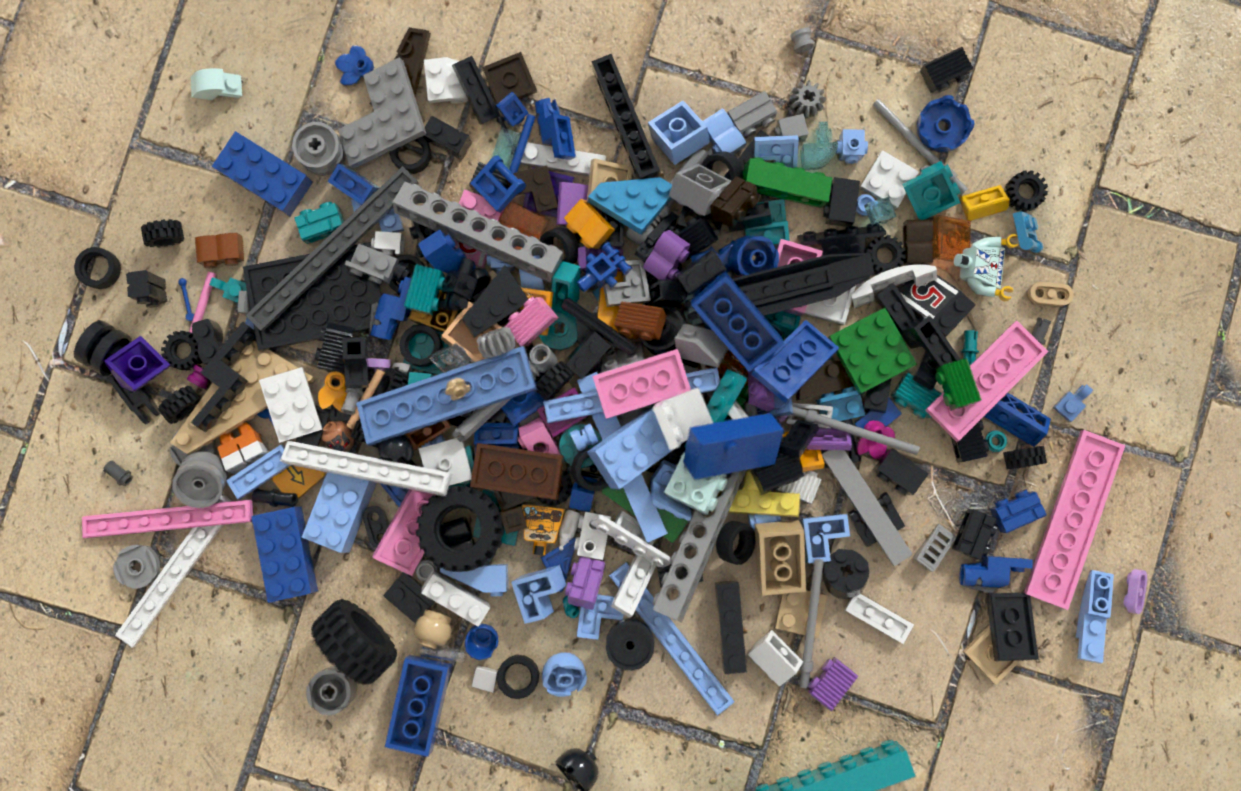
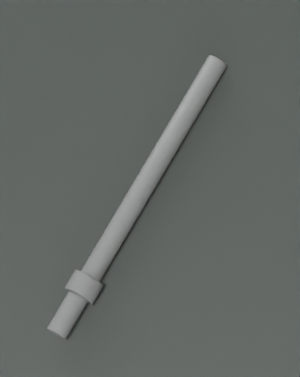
M880 99L873 103V106L932 165L940 162ZM951 169L953 174L950 177L951 183H957L962 195L968 188L956 177L957 174Z
M792 406L793 414L791 415L806 419L805 421L816 422L915 455L919 452V446L819 415L817 411L811 409L807 411Z
M815 559L804 653L803 659H801L803 663L799 668L801 670L800 687L808 688L810 672L813 671L812 653L824 562L822 559Z

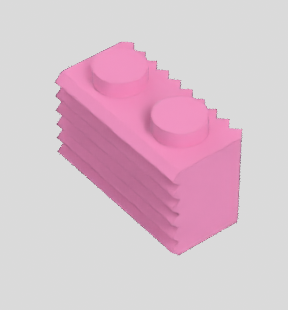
M541 297L528 299L523 305L525 308L520 313L515 312L508 318L509 323L505 327L510 328L516 342L520 346L530 345L533 340L559 318Z

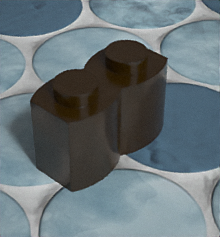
M906 220L903 223V248L906 250L904 252V255H906V258L903 260L904 265H930L936 259L937 248L933 245V238H936L937 227L933 225V220Z

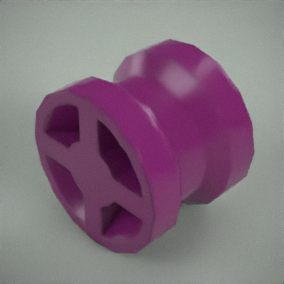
M195 364L193 367L194 372L188 375L187 380L198 387L207 389L209 379L200 373L204 367Z

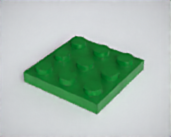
M886 308L828 337L839 347L836 354L859 395L917 365Z

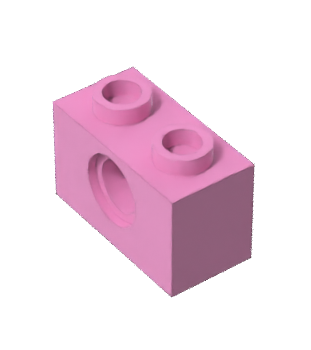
M541 417L518 428L520 436L517 438L523 449L527 448L529 451L561 455L557 442ZM537 443H544L540 447L535 446Z

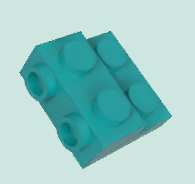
M942 161L921 170V175L902 184L919 220H925L960 203L957 196L961 194L956 182L951 183L950 177L953 176L948 164L944 166Z

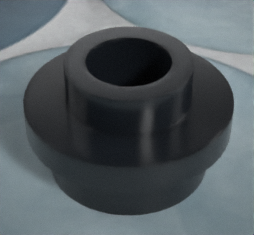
M400 262L394 270L393 277L396 278L397 282L400 283L405 277H410L412 270H410L411 265L409 263Z

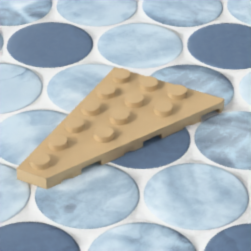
M253 340L250 345L243 349L238 360L229 366L248 380L245 389L236 395L230 407L217 418L216 424L211 429H208L207 432H204L190 422L219 389L217 385L212 383L170 443L188 455L198 452L203 446L213 443L214 439L224 433L228 434L241 426L245 421L253 419L256 414L268 408L259 380L298 369V367L270 350L259 351L257 342ZM305 372L308 383H313L315 378Z

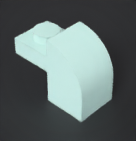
M210 68L196 71L190 77L192 98L214 100L218 95L234 98L242 96L241 75L223 73V69Z

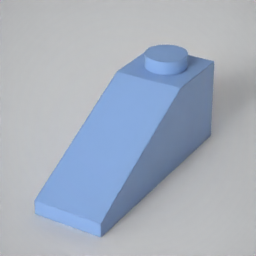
M508 564L484 565L475 570L464 572H451L440 568V573L484 593H490V596H503V592L509 590Z

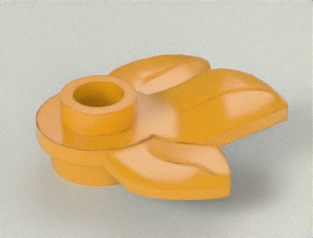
M335 371L326 376L325 386L318 394V402L322 409L328 408L333 404L338 411L342 412L341 408L347 395L345 392V376ZM337 379L340 385L333 386L331 381Z

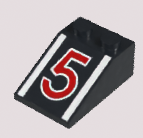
M938 275L937 280L917 287L914 280L907 281L899 289V292L918 318L930 315L945 337L976 306L962 291Z

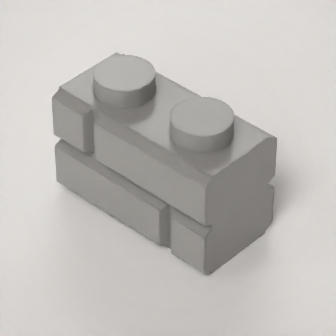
M763 91L729 110L727 114L742 136L747 138L756 132V128L762 125L764 128L771 125L775 121L774 118L777 115V110L770 101L766 91Z

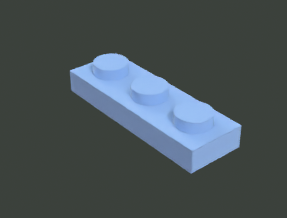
M279 445L226 480L237 499L243 498L291 466L280 461L285 449L284 445Z

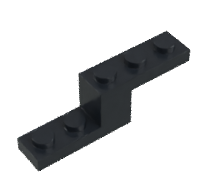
M894 283L888 285L874 296L881 308H886L900 335L910 349L923 347L937 368L944 364L961 360L932 317L929 315L918 318Z
M244 322L240 324L200 372L219 387L190 422L204 432H207L208 429H211L216 424L217 418L230 407L232 400L245 389V385L248 382L243 376L229 367L238 360L243 349L254 340L255 331Z

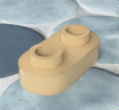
M1037 282L1028 289L1029 300L1039 305L1065 306L1074 297L1072 288L1066 284ZM1036 290L1040 291L1041 297L1036 296ZM1058 292L1062 294V299L1057 297Z

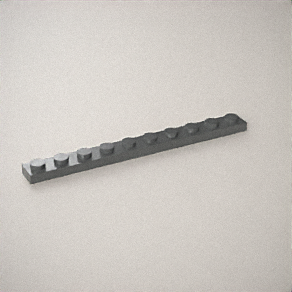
M402 166L245 316L263 332L393 208L392 202L404 182L418 185V181Z

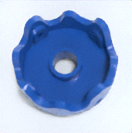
M945 95L930 101L921 111L917 120V133L922 143L929 149L937 152H950L959 148L967 140L975 123L965 104L956 102L952 95ZM940 121L948 124L949 129L947 131L940 130L938 127Z

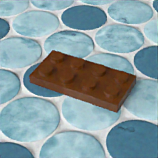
M477 443L470 487L558 500L564 456Z

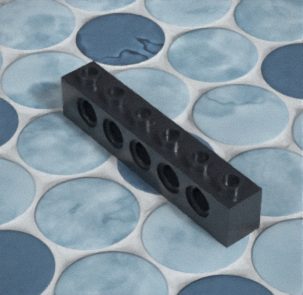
M612 54L592 61V71L637 179L659 177L660 169Z

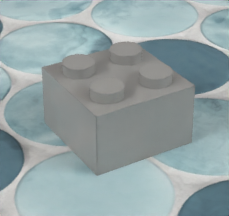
M696 164L675 174L669 197L676 200L678 204L693 209L696 214L705 216L711 213L710 205L730 184L731 180L700 164Z

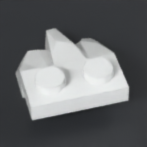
M447 57L424 60L429 103L451 101L452 104L468 101L452 67L459 60Z

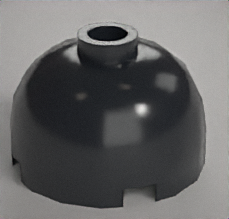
M579 748L569 749L555 761L561 773L569 781L572 780L577 784L575 787L580 791H589L597 781L599 775L598 766L595 763L597 758L588 749L586 752Z

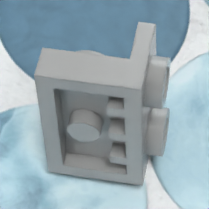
M358 243L351 262L346 261L345 265L351 268L349 272L360 277L363 274L370 276V281L381 285L382 281L390 284L399 260Z

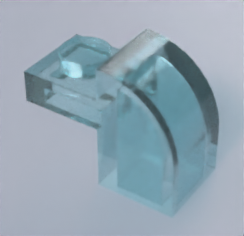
M828 121L818 123L816 127L817 143L803 144L801 148V164L805 170H818L825 167L837 151L838 142H829L832 141V129L828 128Z

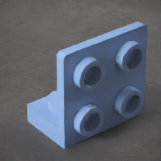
M663 460L650 478L651 502L657 508L673 513L677 518L690 521L692 518L691 508L667 497L664 493L677 466Z

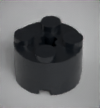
M848 549L836 550L830 555L831 561H827L824 566L822 577L826 589L831 595L839 599H849L858 596L863 592L868 581L869 564L856 551ZM844 572L849 573L847 577L842 576Z

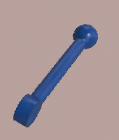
M181 278L178 280V284L182 288L187 309L186 319L193 321L194 314L191 311L186 289L187 281Z

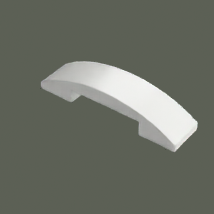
M908 265L882 272L866 281L851 295L853 306L856 308L875 301L874 293L885 289L892 283L896 286L914 280L917 287L937 280L936 266Z

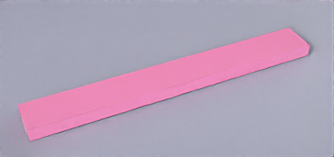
M252 500L214 503L204 508L183 506L83 516L82 537L95 538L252 522L253 503Z

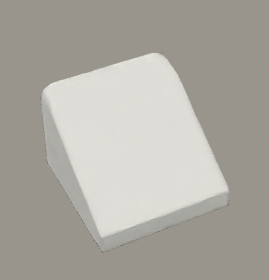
M478 665L475 670L472 687L493 692L498 670Z

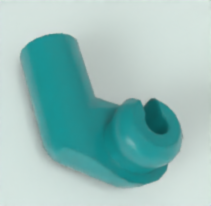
M565 596L562 601L564 612L568 617L576 618L579 615L578 606L569 604L568 596Z

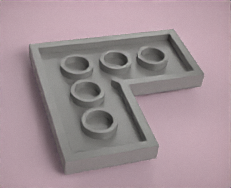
M400 57L363 75L374 112L338 129L348 164L353 169L426 135L404 61Z

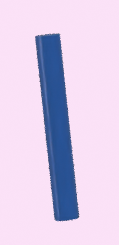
M527 114L509 169L512 173L518 172L536 118L531 114Z

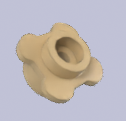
M455 378L448 382L445 393L450 395L452 400H457L464 397L471 388L465 384L463 379Z

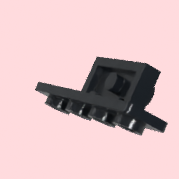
M870 223L867 224V227L848 226L843 230L830 228L819 233L806 231L803 235H797V240L804 246L821 244L822 256L827 254L865 253V238L885 236L886 230L882 225Z

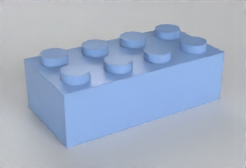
M656 404L647 408L587 451L610 489H621L672 451L669 449L653 410Z
M327 472L302 538L340 553H350L363 520V513L368 507L377 482Z

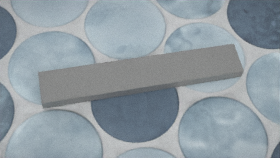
M827 450L822 453L824 462L891 564L896 566L913 555L845 450Z

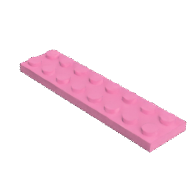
M1086 430L1080 431L1033 569L1025 587V594L1060 608L1069 609L1125 445Z

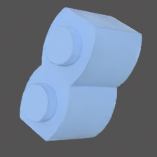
M723 108L702 121L708 128L709 141L713 144L712 151L714 153L726 151L734 155L745 148V139Z

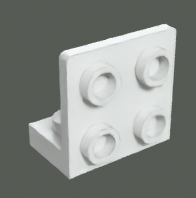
M699 388L661 401L653 407L670 450L678 448L682 442L687 441L690 427L713 423Z

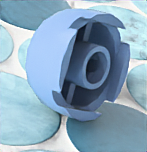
M568 652L555 654L543 666V686L547 688V692L557 697L570 696L572 691L577 689V692H579L586 684L587 675L583 662L574 654Z

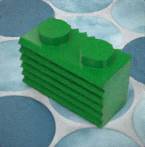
M967 358L944 364L936 369V380L939 385H942L944 390V403L946 406H949L951 411L982 401Z

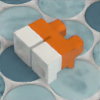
M248 422L238 427L240 436L234 438L232 432L219 436L221 445L217 449L225 471L236 474L269 453L268 448L262 442L261 434L256 432Z

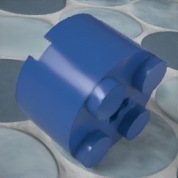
M748 235L738 238L730 249V268L738 276L776 268L779 263L778 250L773 245V242L766 237Z

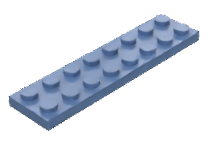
M521 346L504 354L459 367L356 402L365 441L370 446L537 390L526 350ZM461 378L471 389L464 397L452 400L451 396L445 393L446 386L452 379Z

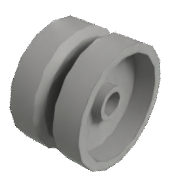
M311 122L305 124L297 130L293 137L292 149L294 156L308 171L315 175H330L338 163L343 164L346 154L340 137L325 123Z
M199 451L192 453L183 459L173 479L172 489L175 496L183 504L194 508L208 507L219 500L227 483L226 480H228V471H225L219 456L210 452Z

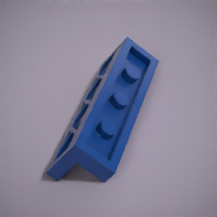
M1007 392L1002 397L1004 402L999 400L984 417L1035 447L1047 435L1051 418ZM1035 419L1039 420L1043 424L1041 425L1037 423Z

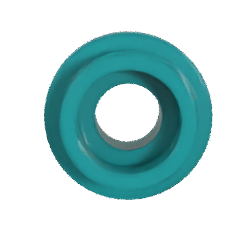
M991 431L985 436L989 450L992 452H1000L1007 445V438L1001 431ZM994 437L998 439L997 445L992 443Z

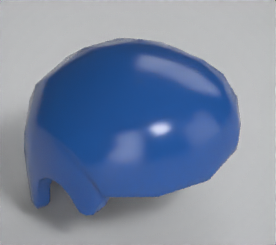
M483 623L479 627L476 625L471 627L465 637V650L468 655L477 660L490 658L498 647L497 631L492 626Z

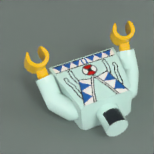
M1011 234L1006 239L1001 237L983 238L974 242L971 248L964 249L962 254H957L954 258V265L961 267V280L966 281L967 285L978 295L994 298L999 296L1001 301H1009L1012 297L1005 296L1003 292H1013L1014 289L1010 286H1005L1002 290H999L1001 288L1005 248L1002 245H1006L1008 248H1015L1019 244L1013 245L1009 240L1010 238H1017L1018 235Z

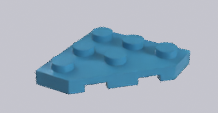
M661 177L600 183L588 196L587 202L642 235L671 201L672 198L669 197L672 184Z

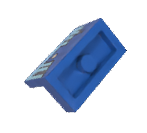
M339 163L327 181L361 205L371 197L374 191L376 192L380 188L349 166Z

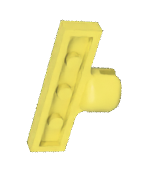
M747 470L744 476V487L742 490L737 491L729 513L799 517L801 496L796 493L768 492L761 495L751 470ZM719 490L716 497H719L723 491Z

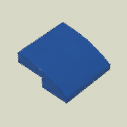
M484 423L474 432L475 453L477 443L519 449L517 438L519 437V424L513 427L511 423Z

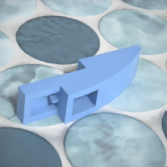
M1090 570L1081 600L1076 638L1079 639L1077 657L1079 660L1098 664L1103 663L1106 620L1111 617L1114 574Z

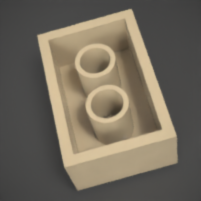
M799 520L755 524L757 584L762 596L806 592L804 529Z

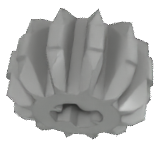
M810 80L807 81L806 86L800 82L798 88L794 87L792 89L793 95L789 98V101L793 103L791 110L798 109L797 115L803 112L805 119L808 118L809 113L812 116H816L817 111H822L824 108L823 103L826 101V97L822 96L824 89L818 90V83L811 86Z
M508 327L489 331L477 339V347L483 358H492L504 354L516 346L515 337Z

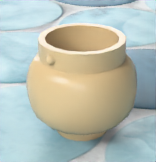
M425 610L424 615L417 620L414 628V635L420 640L419 645L433 650L436 649V646L445 645L451 636L452 629L450 623L452 618L434 611Z

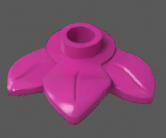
M869 421L864 427L866 430L895 439V433L892 428L885 427L880 421ZM861 438L857 445L859 455L869 452L874 459H880L887 450V445Z

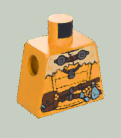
M524 504L522 509L528 526L524 529V540L534 541L532 554L546 555L547 543H556L565 509Z

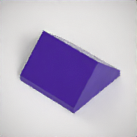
M139 336L104 360V363L120 386L133 392L171 367L142 336Z

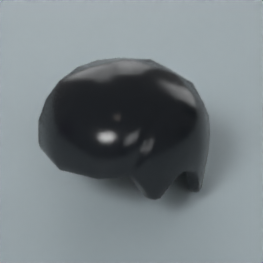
M404 434L384 440L378 444L379 455L384 458L390 457L395 462L400 457H405L408 461L414 455L411 440Z

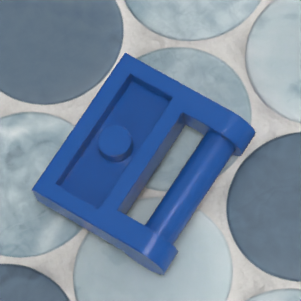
M498 155L492 157L471 182V185L500 213L526 187L525 182L522 179H518L503 164V160ZM496 169L510 182L511 186L509 189L492 174Z

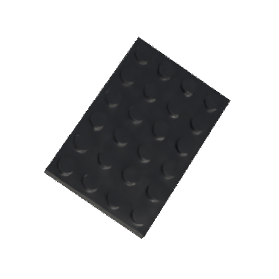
M371 242L361 244L371 248ZM358 245L351 247L263 332L254 325L259 351L319 340L321 329H326L328 322L354 328L353 333L370 330L372 304L379 302L382 293L380 284L370 281V276L365 274L362 277L349 272L351 268L345 265L346 261L351 262ZM309 254L243 266L250 309L255 307Z

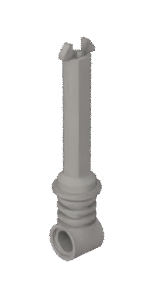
M712 148L708 152L699 149L690 155L678 172L696 164L701 165L704 159L712 155ZM675 176L670 181V184H673ZM671 199L642 235L628 228L626 237L640 246L647 236L669 215L670 206L675 200Z
M538 344L531 349L528 358L530 359L529 364L534 381H536L535 377H540V372L542 374L546 373L557 364V357L545 344ZM510 399L475 410L454 430L453 437H458L459 442L465 441Z

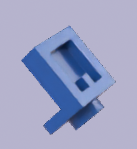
M513 92L509 93L496 105L504 116L505 121L512 127L520 124L529 113Z

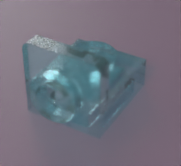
M889 197L868 202L864 205L871 225L885 224L897 217Z

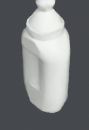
M569 509L565 512L558 532L560 550H564L563 546L575 536L580 513Z

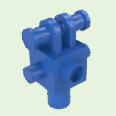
M610 242L605 243L601 248L607 256L602 252L597 257L592 253L586 257L588 261L586 265L587 274L576 282L583 292H586L595 284L600 289L605 284H608L611 288L617 284L614 277L617 276L618 267L624 275L632 270V267L625 262L626 258L624 256L620 257L619 250H614Z

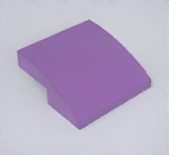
M559 182L556 225L567 227L564 217L580 199L587 200L588 185ZM593 206L602 216V211L597 207Z

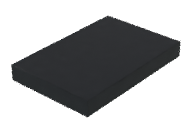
M1025 593L986 594L994 661L1039 660L1030 595Z

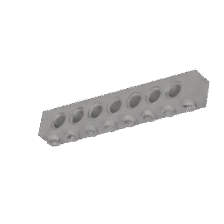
M404 182L392 202L394 213L434 231L440 229L445 236L449 234L458 242L551 283L554 273L562 262L563 252L556 246L546 245L533 236L528 237L515 228H508L500 224L495 219L481 216L475 210H468L457 202L445 200L439 194L425 191L417 184ZM461 220V221H463V222H462V223H456L455 221ZM476 229H482L483 231H481V232H476V231H474V230H476ZM495 238H502L503 240H501V241H496V240H494V239H495ZM519 246L522 247V249L516 250L514 249V247ZM535 255H540V256H542V258L537 259V258H534L533 256H535Z
M746 470L732 472L726 477L727 484L722 494L716 497L718 501L711 517L706 518L703 513L697 510L691 512L692 518L688 521V529L682 533L679 544H681L679 550L674 552L670 564L672 566L670 571L665 573L662 579L663 587L660 593H657L654 597V611L682 623ZM705 528L704 536L696 538L697 530ZM692 548H695V557L692 559H688V551ZM687 569L688 574L686 578L679 579L678 574L680 570ZM677 589L679 592L677 599L670 600V592Z

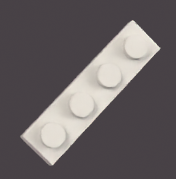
M527 142L520 164L532 167L547 165L550 170L589 176L591 160L595 158L606 161V155L575 150L576 157L574 159L554 158L552 146Z

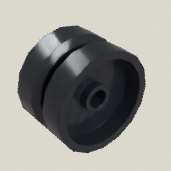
M667 305L655 306L663 308L667 315L660 339L646 341L640 338L644 346L654 356L676 350L675 337L683 324H688L679 311Z
M98 320L88 326L79 337L74 349V358L85 366H91L92 370L98 374L108 376L112 373L104 363V360L131 343L132 339L121 330H115L109 323Z
M625 618L616 622L607 634L606 652L608 658L615 666L622 670L634 671L645 666L654 653V638L652 631L646 623L635 618ZM628 641H632L634 643V646L632 645V648H627Z

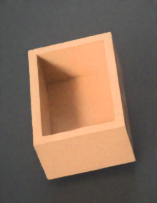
M471 302L468 303L467 308L460 312L442 334L441 340L470 363L486 359L483 358L477 347L478 337L502 327L495 324L474 338L462 321V318L473 305ZM515 340L516 346L514 347V349H515V348H518V347L520 346L519 343L516 342V340Z

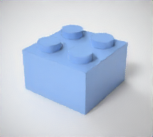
M681 101L648 122L651 139L674 165L710 143L707 126L684 101Z

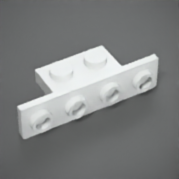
M623 511L618 513L615 522L603 515H599L591 521L590 524L595 526L599 532L608 534L618 544L631 548L636 555L649 559L654 566L664 568L670 565L671 557L653 547L655 540L647 543L638 521Z

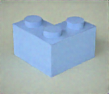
M847 514L799 518L800 524L804 529L806 563H814L815 559H822L824 562L831 561L828 539L850 537Z
M560 565L521 575L511 582L524 623L545 619L554 612L549 594L557 593L566 586Z

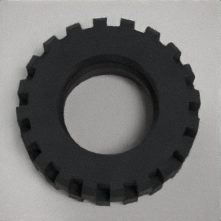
M452 486L447 490L446 496L432 495L428 499L427 505L424 504L422 506V514L420 517H417L416 523H419L416 536L419 537L420 542H418V545L425 552L424 556L431 560L435 566L451 572L472 571L487 564V561L493 559L497 554L496 551L501 547L502 535H504L503 521L499 512L500 509L488 495L470 487ZM457 508L471 510L477 515L481 524V534L478 541L466 550L450 548L441 537L440 530L444 517L450 511Z
M344 599L336 600L312 624L311 635L315 639L314 642L320 648L321 653L328 658L331 664L337 667V670L341 673L343 672L346 677L353 679L356 683H362V685L374 683L396 660L397 650L394 648L395 645L390 640L389 635L385 633L381 625L372 616L370 617L365 610L359 608L355 603L352 604Z

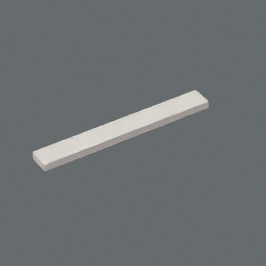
M287 441L280 460L284 464L446 496L452 477L448 472Z
M222 493L219 500L215 503L233 502V500ZM223 525L191 529L115 636L132 648L137 646Z

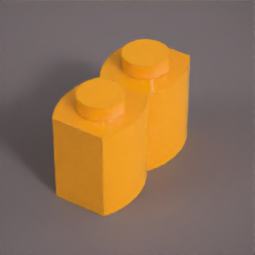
M580 199L564 217L567 222V228L574 234L578 233L582 238L580 240L582 244L589 249L591 247L599 249L615 231L612 225L584 199Z

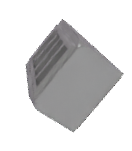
M937 524L912 558L928 571L934 572L955 541L956 536L940 524ZM939 532L948 538L946 542L937 536ZM934 539L943 545L941 549L933 543ZM932 547L938 552L937 555L930 552L928 548ZM925 553L933 559L931 562L923 557Z

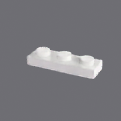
M635 555L611 604V607L628 618L633 616L656 567L649 559L644 556Z
M862 594L850 598L844 609L904 644L914 624Z

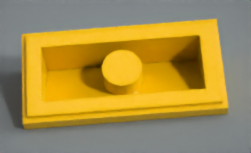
M1001 185L960 196L964 214L968 221L1006 211L1010 200Z

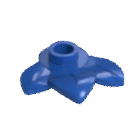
M351 46L349 54L340 55L335 60L336 67L343 72L340 80L342 85L356 84L361 77H364L363 75L374 70L373 61L366 56L365 50L360 46Z

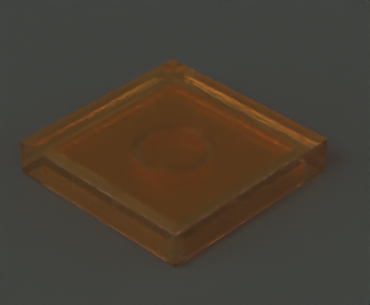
M943 215L934 216L933 259L954 262L957 254H962L964 249L970 248L971 221Z

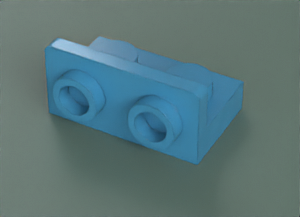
M855 387L842 389V394L834 395V392L822 394L821 398L816 400L817 405L833 407L832 419L838 421L865 416L861 395L858 394ZM818 410L819 414L827 415L828 413L827 410Z

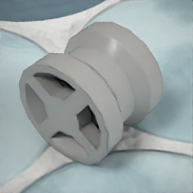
M810 28L796 30L790 35L791 40L795 43L794 51L796 53L806 52L815 46L814 40L811 39L812 32Z

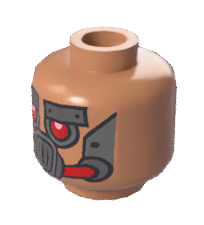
M331 421L324 426L322 440L330 449L346 452L353 446L354 438L350 437L352 431L343 421Z

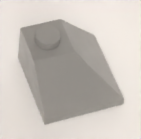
M683 324L675 337L676 349H678L682 359L714 367L720 365L729 349L713 330L695 325Z

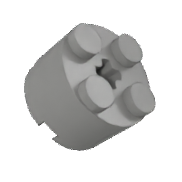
M337 667L325 668L318 672L309 682L306 689L307 701L312 708L322 715L337 714L354 700L357 684L353 679H349L343 672L341 673L337 670ZM329 687L334 689L335 693H333V691H329Z

